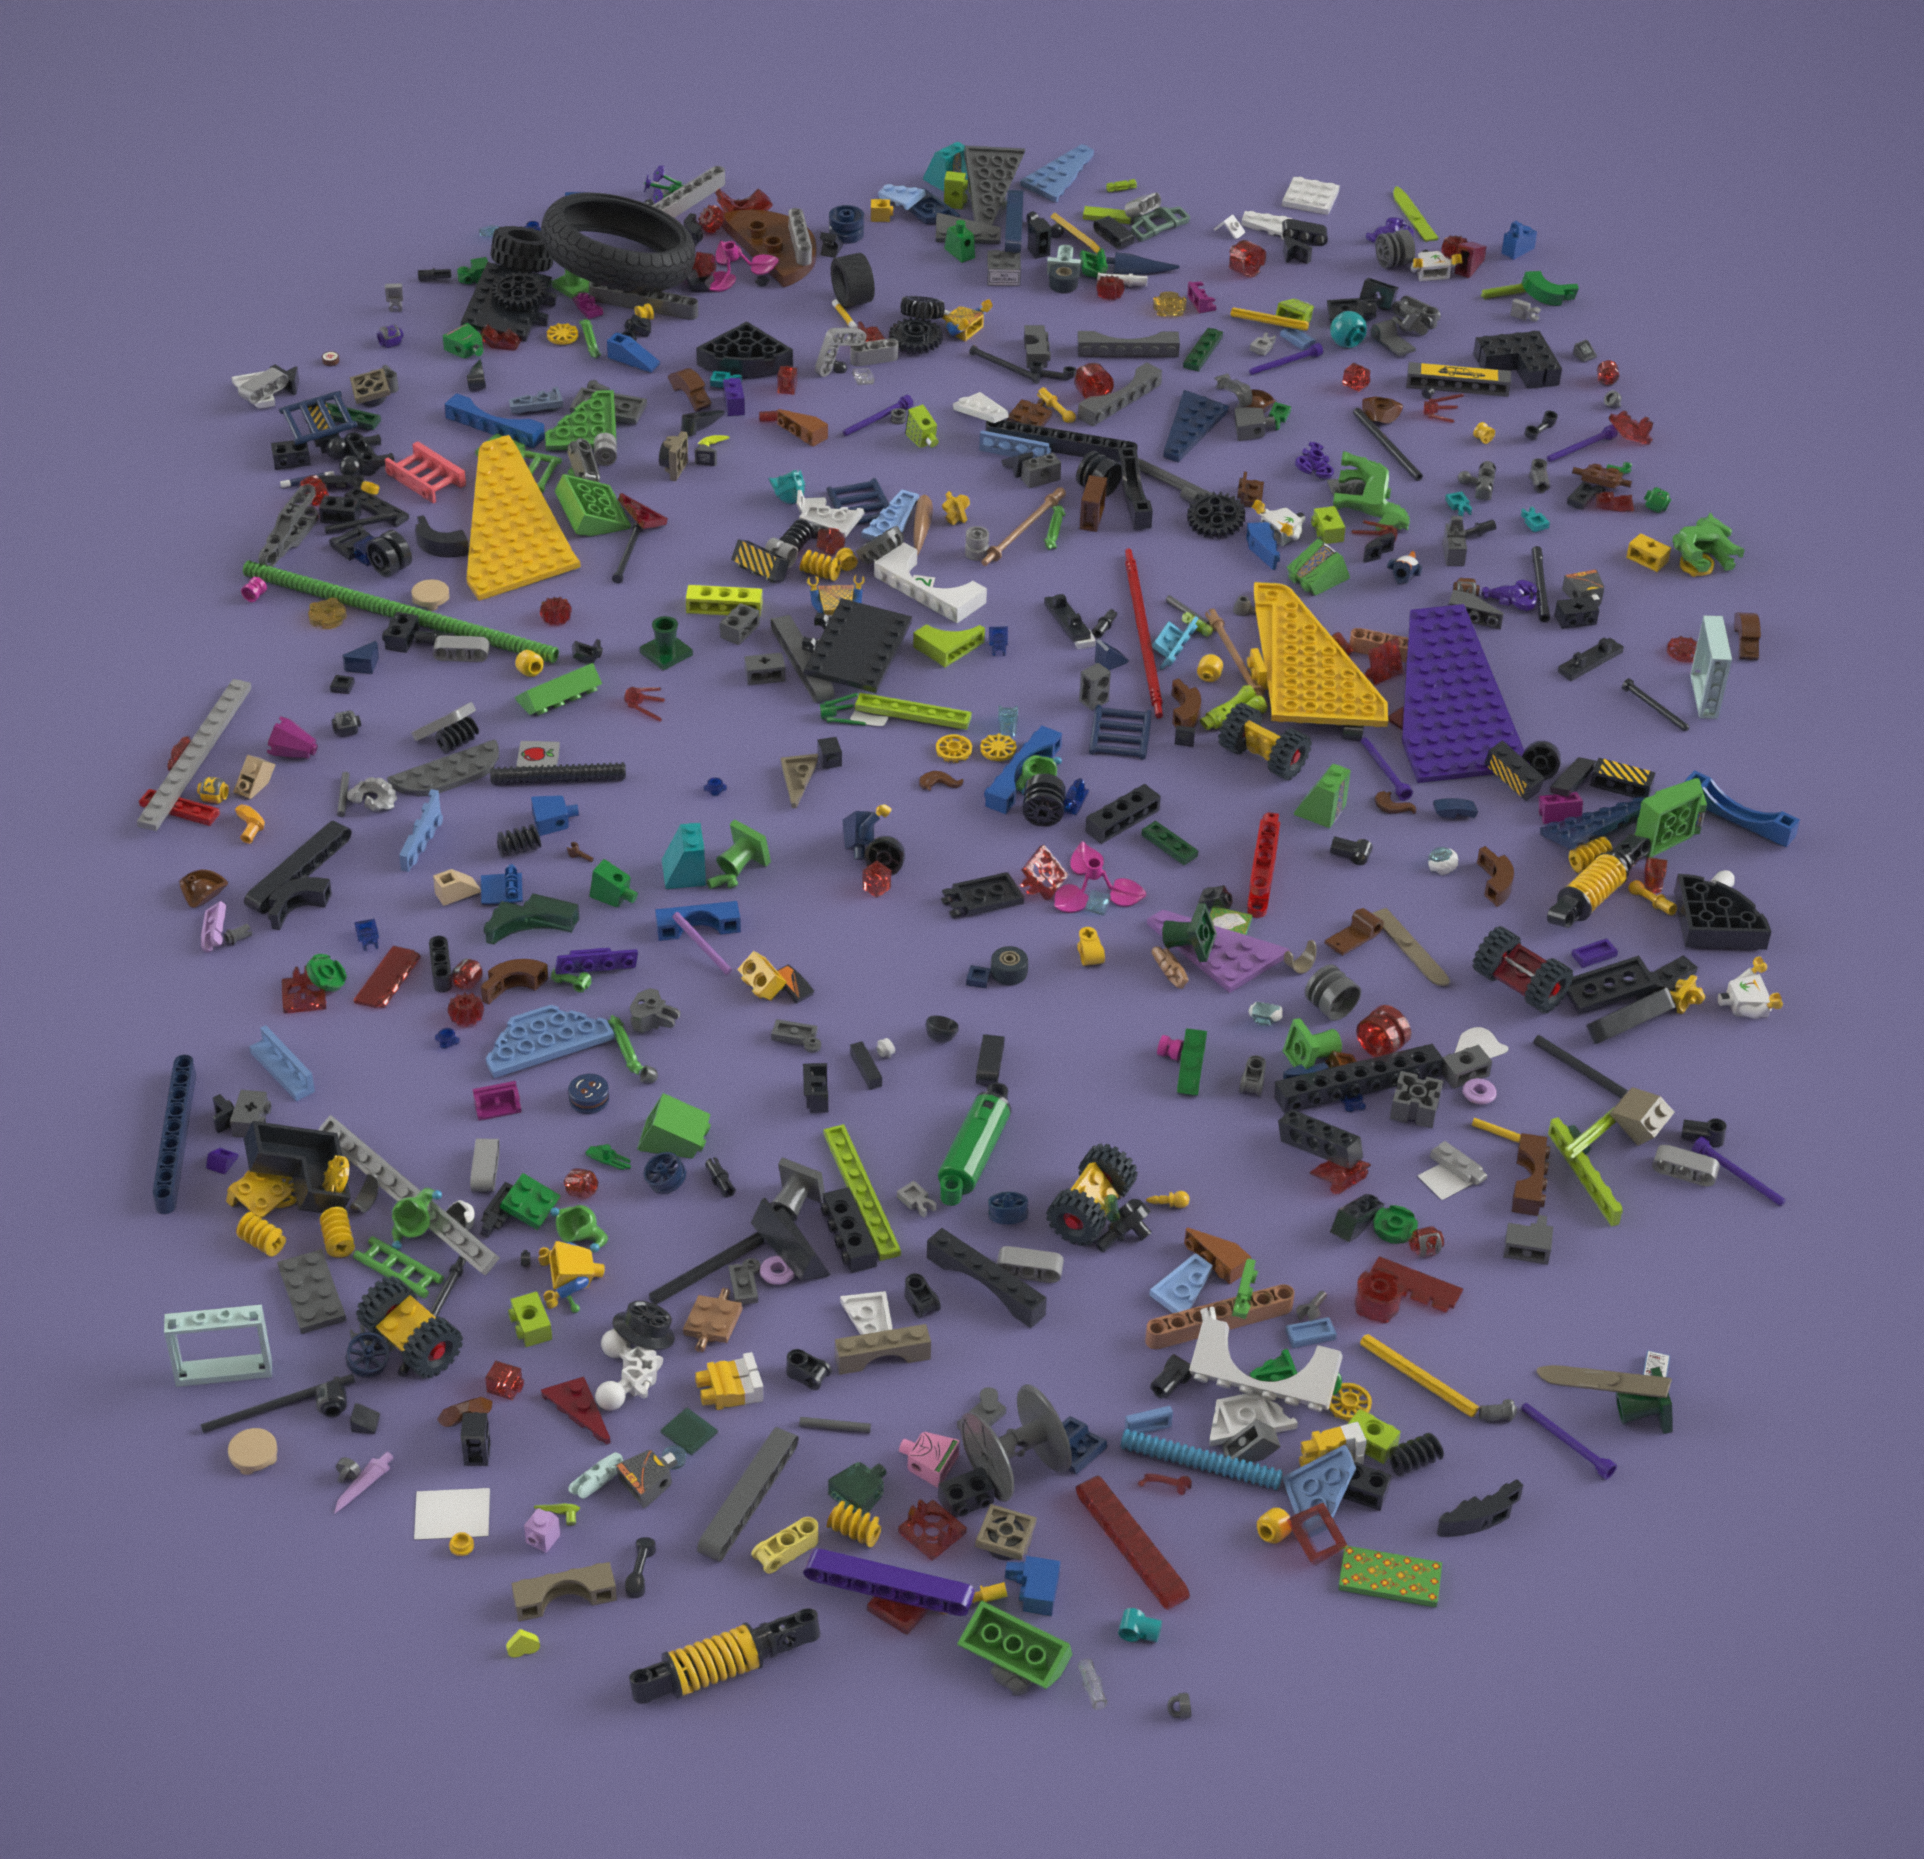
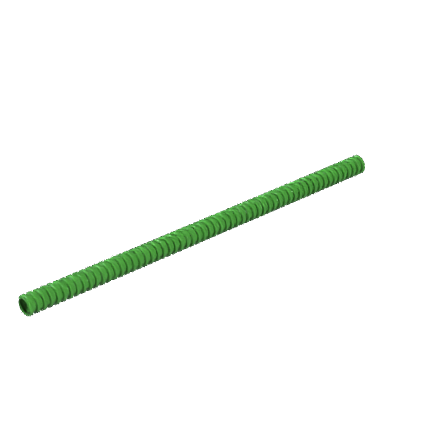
M250 560L246 561L243 566L244 576H249L250 578L259 577L267 583L269 582L281 587L295 589L306 594L338 603L341 602L348 606L351 605L352 607L361 608L369 612L372 611L384 616L387 615L392 618L396 612L418 615L419 626L428 627L436 631L439 630L444 633H454L455 636L484 637L488 639L491 646L502 648L503 650L507 649L514 653L518 652V654L524 650H531L540 655L544 661L555 663L559 656L558 647L542 644L541 642L537 643L530 639L526 640V638L516 637L509 633L505 634V632L489 629L488 627L484 628L477 624L463 622L456 618L453 619L452 617L442 616L441 614L432 613L424 609L421 610L420 608L411 607L403 603L385 600L378 596L375 597L374 595L365 594L357 590L354 591L353 589L344 588L332 583L318 581L311 577L308 578L307 576L298 575L286 570L261 565Z

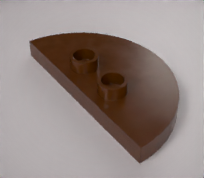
M738 210L719 214V225L752 258L765 254L779 259L776 266L768 273L783 288L800 281L813 269L817 257L816 239L808 227L807 230L812 246V262L804 266L797 263L787 215L765 210Z

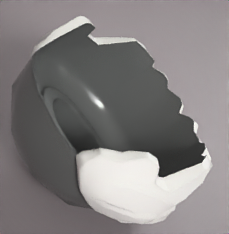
M458 1200L445 1211L468 1231L473 1227L475 1220L474 1209L469 1203Z

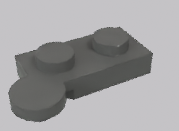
M776 1019L771 1033V1040L804 1045L805 1050L810 1053L818 1052L821 1049V1041L816 1038L818 1026Z
M746 1259L742 1265H729L735 1302L742 1303V1305L758 1303V1293L754 1274L760 1271V1262L757 1259Z
M986 1387L980 1391L979 1398L981 1402L968 1413L977 1414L991 1427L1006 1414V1407L997 1401V1390ZM960 1419L959 1421H957V1428H958L959 1430H960V1421H961V1419Z

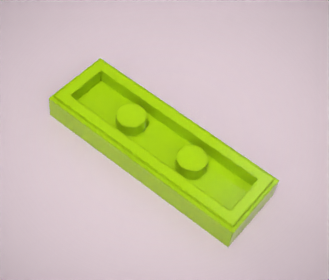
M1085 206L1083 212L1084 220L1096 221L1110 216L1118 223L1130 224L1132 217H1127L1125 210Z

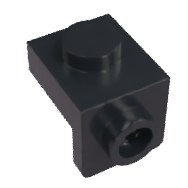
M692 269L688 277H686L687 284L692 292L708 290L715 281L712 274L699 277L695 269Z
M633 314L631 319L626 320L624 328L625 331L634 330L648 337L651 333V322L646 318Z
M599 639L595 640L593 646L574 641L572 645V657L578 661L594 664L603 652Z
M1225 885L1203 889L1198 903H1205L1207 907L1219 905L1221 908L1230 909L1233 898Z
M221 1094L213 1097L216 1113L213 1116V1121L217 1133L231 1127L230 1120L234 1111L232 1102L225 1100Z

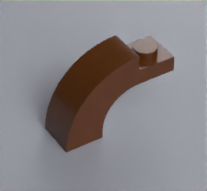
M685 368L668 375L667 378L674 391L682 389L695 412L711 406L712 402L704 389L706 385L699 374L693 369Z
M1736 612L1734 614V632L1739 634V659L1758 660L1759 639L1761 638L1759 616L1757 613Z
M1179 678L1172 680L1171 695L1181 705L1173 709L1172 724L1175 728L1176 726L1194 728L1200 719L1202 700L1200 692L1196 687L1189 689Z
M1484 846L1479 848L1477 864L1492 877L1486 882L1484 896L1498 907L1510 896L1514 868L1505 854L1497 857L1494 852Z
M513 959L492 967L488 970V980L481 986L482 1002L489 1005L501 993L513 987H527L536 991L549 979L548 965L534 959Z

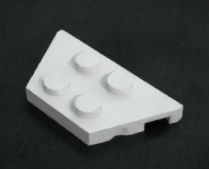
M1253 1392V1394H1242L1217 1399L1209 1445L1224 1444L1256 1419L1273 1427L1276 1433L1297 1429L1298 1422L1294 1417L1292 1419L1287 1417L1282 1412L1283 1408L1277 1403L1262 1397V1393Z

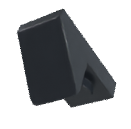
M821 232L820 239L823 242L821 255L836 258L843 246V242L836 234Z
M1285 236L1283 254L1286 263L1295 258L1308 264L1311 262L1312 247Z
M276 364L271 366L270 368H275L288 376V383L283 389L292 395H296L299 384L298 367L295 366L285 371Z
M1033 452L1002 459L1003 467L1010 465L1015 478L1021 477L1022 461L1033 458Z

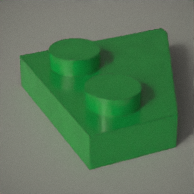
M1284 1349L1279 1357L1274 1360L1269 1359L1262 1367H1258L1250 1372L1249 1377L1259 1381L1276 1382L1296 1375L1297 1371L1289 1350Z

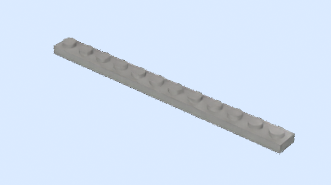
M232 679L137 820L138 827L153 831L158 830L250 692V682Z
M330 1115L318 1129L320 1131L337 1133L341 1153L366 1175L368 1173L375 1174L379 1179V1186L396 1201L399 1202L406 1197L415 1198L421 1192V1190L333 1116ZM431 1200L427 1206L430 1216L428 1228L486 1276L500 1257Z

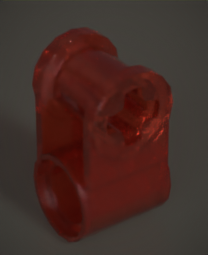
M1647 857L1644 870L1645 889L1652 893H1660L1662 891L1668 860Z

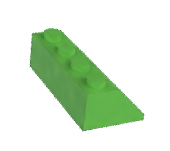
M591 663L515 696V700L529 715L537 713V716L548 712L547 708L553 706L555 709L564 705V700L570 699L572 702L581 698L580 694L586 692L588 695L597 691V686L601 685L602 682L594 664Z
M984 1601L980 1602L957 1643L958 1646L1044 1689L1050 1687L1062 1675L1073 1655L1069 1643Z

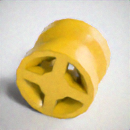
M649 303L644 304L642 307H635V315L648 320L654 319V312Z
M1481 422L1475 427L1473 436L1487 444L1494 438L1495 430L1492 427H1488L1486 423Z
M842 548L837 552L836 558H838V563L843 570L850 571L857 566L858 559L850 548Z

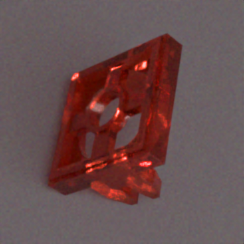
M1623 410L1618 415L1611 413L1608 419L1623 438L1650 445L1653 439L1648 434L1652 430L1653 422L1649 421V417H1644L1638 423L1637 420L1631 419V416L1627 415V411Z
M1043 844L1038 847L1021 869L1026 876L1021 883V887L1031 886L1026 893L1033 895L1040 893L1046 901L1051 899L1069 874ZM1034 863L1039 868L1040 875L1038 877L1034 873ZM1049 880L1052 886L1046 887L1042 882Z
M297 966L292 972L293 978L282 979L284 1014L327 1009L326 991L321 988L318 991L307 989V985L315 984L308 977L306 966H304L303 974L300 973V969ZM300 986V990L296 993L288 994L292 987ZM305 993V999H302L300 994Z
M920 1499L918 1500L917 1508L914 1505L910 1507L908 1519L898 1526V1532L933 1561L967 1533V1527L933 1499L927 1504ZM929 1515L940 1516L942 1519H940L937 1523H929L924 1519V1517ZM916 1523L923 1528V1534L919 1537L914 1532ZM949 1524L947 1533L944 1530L942 1531V1528ZM930 1527H935L939 1530V1533L936 1536H929L925 1531ZM928 1540H929V1541H936V1540H937L938 1543H928V1542H926V1541H928Z

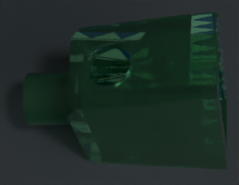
M857 1462L828 1479V1495L838 1503L842 1500L845 1501L844 1508L846 1509L850 1504L853 1505V1513L859 1508L862 1509L861 1517H864L883 1496L884 1481L882 1478L887 1475V1471L879 1463L869 1469L862 1462Z

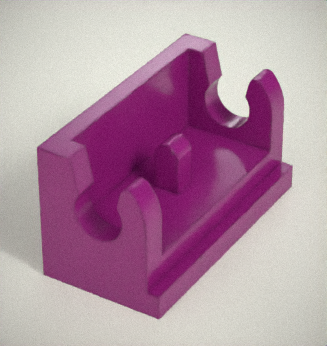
M1202 281L1188 282L1187 297L1199 314L1216 311V305L1212 303L1215 299L1208 297L1204 289L1198 288V286H1203L1204 283Z
M1577 792L1571 793L1568 797L1557 794L1539 796V816H1542L1543 824L1561 822L1567 817L1582 816L1583 800Z
M516 1081L472 1089L478 1121L522 1113Z

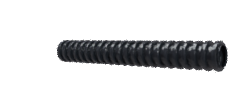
M609 762V764L603 763V765H600V763H597V765H593V763L587 765V763H584V765L578 764V766H575V764H572V766H569V764H566V766L562 764L556 766L555 764L553 767H550V765H547V767H544V765H541V767L529 765L528 768H525V766H522V768H519V766H516V768L504 766L503 769L497 767V769L491 767L490 769L492 785H495L496 782L498 784H501V782H504V784H507V782L511 784L517 782L519 784L522 781L523 783H526V781H529V783H532V781L544 783L547 780L548 782H551V780H554V782H557V780L569 782V780L576 781V779H579V781H582V779L594 781V779L600 780V778L604 780L606 778H610V780L616 778V780H619V778L625 779L626 777L624 762H621V764Z

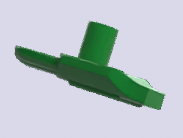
M609 1144L590 1146L585 1152L590 1158L617 1169L631 1168V1165L627 1164L631 1160L617 1154L615 1150L611 1149Z

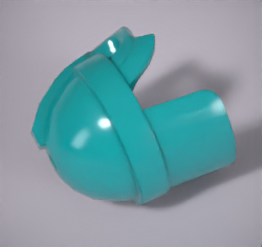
M793 470L777 478H768L776 497L784 503L796 504L798 490H801L804 496L806 485L801 470L799 472Z

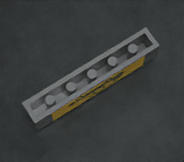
M1415 362L1408 363L1406 388L1425 389V386H1428L1438 391L1509 397L1511 371Z

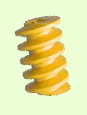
M807 550L801 559L799 570L836 581L840 575L841 566L838 564V558H834L831 562V556L828 555L825 559V555L820 554L818 558V552L815 551L812 555V551Z
M1599 837L1570 850L1569 862L1572 869L1576 873L1582 872L1600 853L1612 850L1611 843L1607 838Z
M342 1207L327 1209L320 1216L321 1231L327 1254L335 1258L347 1257L355 1249L348 1213Z
M253 1212L246 1213L236 1228V1234L241 1240L271 1257L277 1255L286 1243V1237L282 1235L280 1228H275L273 1224L262 1220L260 1216H255Z
M840 1501L830 1513L826 1527H832L834 1531H840L844 1536L849 1535L851 1539H858L859 1543H866L868 1547H873L881 1533V1526L878 1525L879 1517L876 1516L870 1521L871 1514L869 1512L864 1517H861L862 1509L859 1508L853 1513V1505L850 1504L847 1509H844L845 1501Z

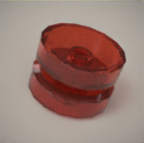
M1385 1004L1374 1009L1359 1022L1356 1028L1358 1041L1367 1053L1373 1057L1397 1052L1408 1043L1412 1034L1406 1017L1396 1008Z

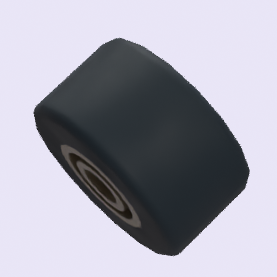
M1068 264L1053 266L1049 272L1050 288L1059 293H1069L1076 290L1079 275L1077 268Z
M1005 946L997 949L991 957L992 977L1003 985H1016L1023 982L1028 974L1029 960L1027 954L1022 949L1014 946Z

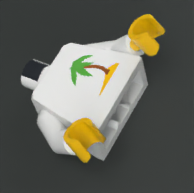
M1425 249L1417 254V258L1413 259L1411 271L1417 272L1419 281L1449 279L1451 268L1458 263H1462L1461 254L1452 255V259H1448L1440 251L1429 252Z
M1256 500L1252 508L1257 514L1261 515V522H1269L1270 528L1274 530V540L1279 545L1284 546L1292 540L1297 541L1302 533V523L1305 522V516L1302 512L1294 514L1288 508L1269 511L1261 501Z
M1761 956L1753 960L1754 967L1752 969L1748 968L1740 976L1729 982L1726 993L1718 994L1719 1005H1730L1735 1016L1752 1019L1768 1017L1770 1011H1772L1771 1008L1781 1009L1783 1006L1781 995L1776 992L1769 996L1760 974L1756 975L1757 972L1763 973L1767 970V964L1763 962L1764 960Z

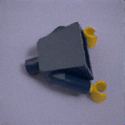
M886 804L879 805L876 808V813L855 811L842 820L845 849L854 850V860H865L864 853L866 847L874 839V825L880 820V815L886 818L892 810Z

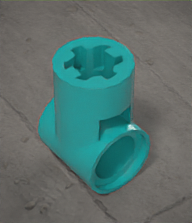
M1127 1608L1123 1612L1118 1635L1128 1642H1136L1140 1638L1157 1643L1162 1621L1145 1617V1614L1136 1608Z

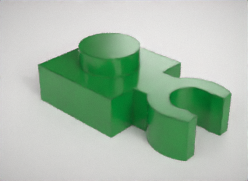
M1275 402L1269 412V417L1275 418L1276 430L1278 431L1280 429V422H1286L1291 412V406Z

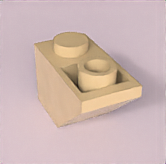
M247 755L233 792L252 799L269 783L276 764L259 757Z
M450 869L433 876L435 894L443 906L481 892L480 887L471 876Z

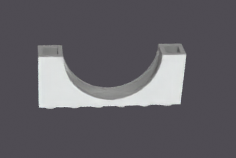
M904 542L874 562V577L955 623H959L986 604L987 588L974 581L955 588H934L916 581L909 572L917 565V549Z
M1204 1317L1189 1369L1195 1380L1207 1383L1208 1380L1217 1382L1216 1385L1223 1388H1230V1386L1239 1387V1391L1247 1394H1253V1391L1262 1393V1397L1270 1400H1276V1397L1285 1399V1403L1298 1406L1299 1403L1308 1405V1409L1321 1412L1322 1409H1329L1343 1357L1341 1351L1317 1345L1310 1362L1296 1375L1276 1382L1259 1381L1244 1374L1233 1363L1228 1349L1229 1326L1227 1322Z

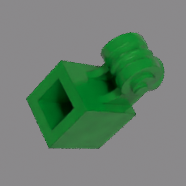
M487 257L470 259L471 268L466 266L459 267L457 269L458 281L465 284H471L472 282L478 284L488 262Z

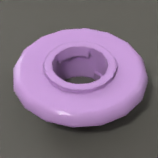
M1479 1078L1467 1081L1462 1090L1464 1097L1475 1104H1488L1496 1098L1497 1092L1491 1082Z
M780 1256L769 1257L760 1266L761 1277L770 1284H785L795 1276V1273ZM774 1270H782L783 1272H782V1273H774V1272H772V1271H774Z

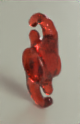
M183 736L173 746L171 759L167 763L169 772L191 742L189 736Z

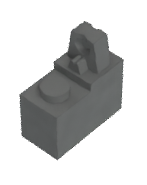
M1451 516L1449 524H1445L1442 545L1446 566H1465L1467 545L1462 516Z
M1538 1215L1536 1224L1531 1223L1530 1226L1508 1223L1503 1258L1548 1265L1552 1248L1553 1226H1547V1216Z

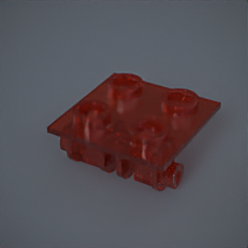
M1398 637L1368 650L1371 668L1367 669L1365 676L1368 679H1373V685L1403 673Z
M1360 1160L1351 1169H1347L1333 1162L1326 1161L1319 1164L1317 1168L1309 1173L1331 1182V1192L1333 1194H1341L1347 1188H1351L1352 1185H1356L1361 1180L1367 1178V1174H1369L1367 1168L1371 1164Z

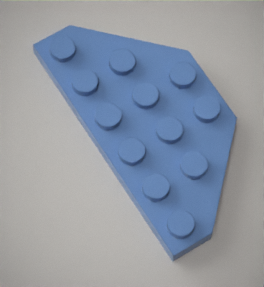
M548 1005L511 1017L507 1023V1028L504 1032H501L495 1042L494 1049L491 1053H488L486 1065L493 1078H497L614 1040V1032L606 1019L598 1017L596 1020L588 1018L584 1013L573 1010L565 1012L559 1010L558 1006Z

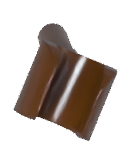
M571 842L572 848L566 847L569 857L576 858L579 856L593 862V857L579 850L577 842Z

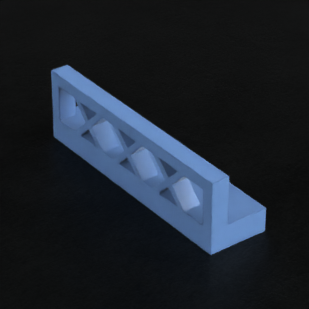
M982 430L980 432L979 451L1010 457L1033 452V458L1051 454L1052 448H1049V443Z
M266 1025L261 1027L262 1040L249 1046L250 1053L295 1101L315 1092L312 1073Z

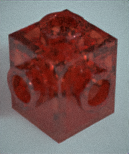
M696 252L692 269L696 270L699 277L715 273L716 263L713 254Z
M1352 363L1344 370L1342 384L1360 392L1370 384L1371 370L1362 365Z
M829 527L828 530L819 529L816 547L824 550L826 554L835 555V552H838L845 546L844 535L836 528Z

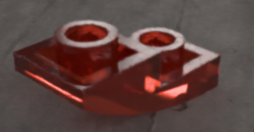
M1613 491L1595 494L1598 508L1620 512L1634 511L1632 494L1614 497Z

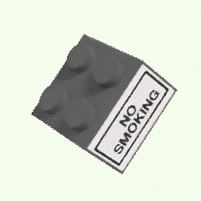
M987 250V285L1020 286V253Z

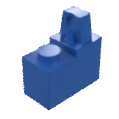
M1518 221L1512 222L1510 230L1504 233L1501 253L1514 260L1535 249L1537 231L1529 226H1523Z
M1026 1556V1561L1006 1563L1005 1579L1022 1584L1019 1601H1023V1612L1052 1616L1061 1561Z

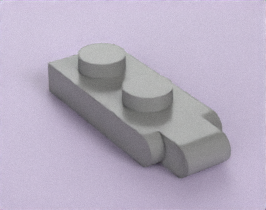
M1446 1141L1431 1150L1430 1158L1466 1183L1472 1182L1475 1185H1479L1487 1179V1174L1483 1172V1168Z

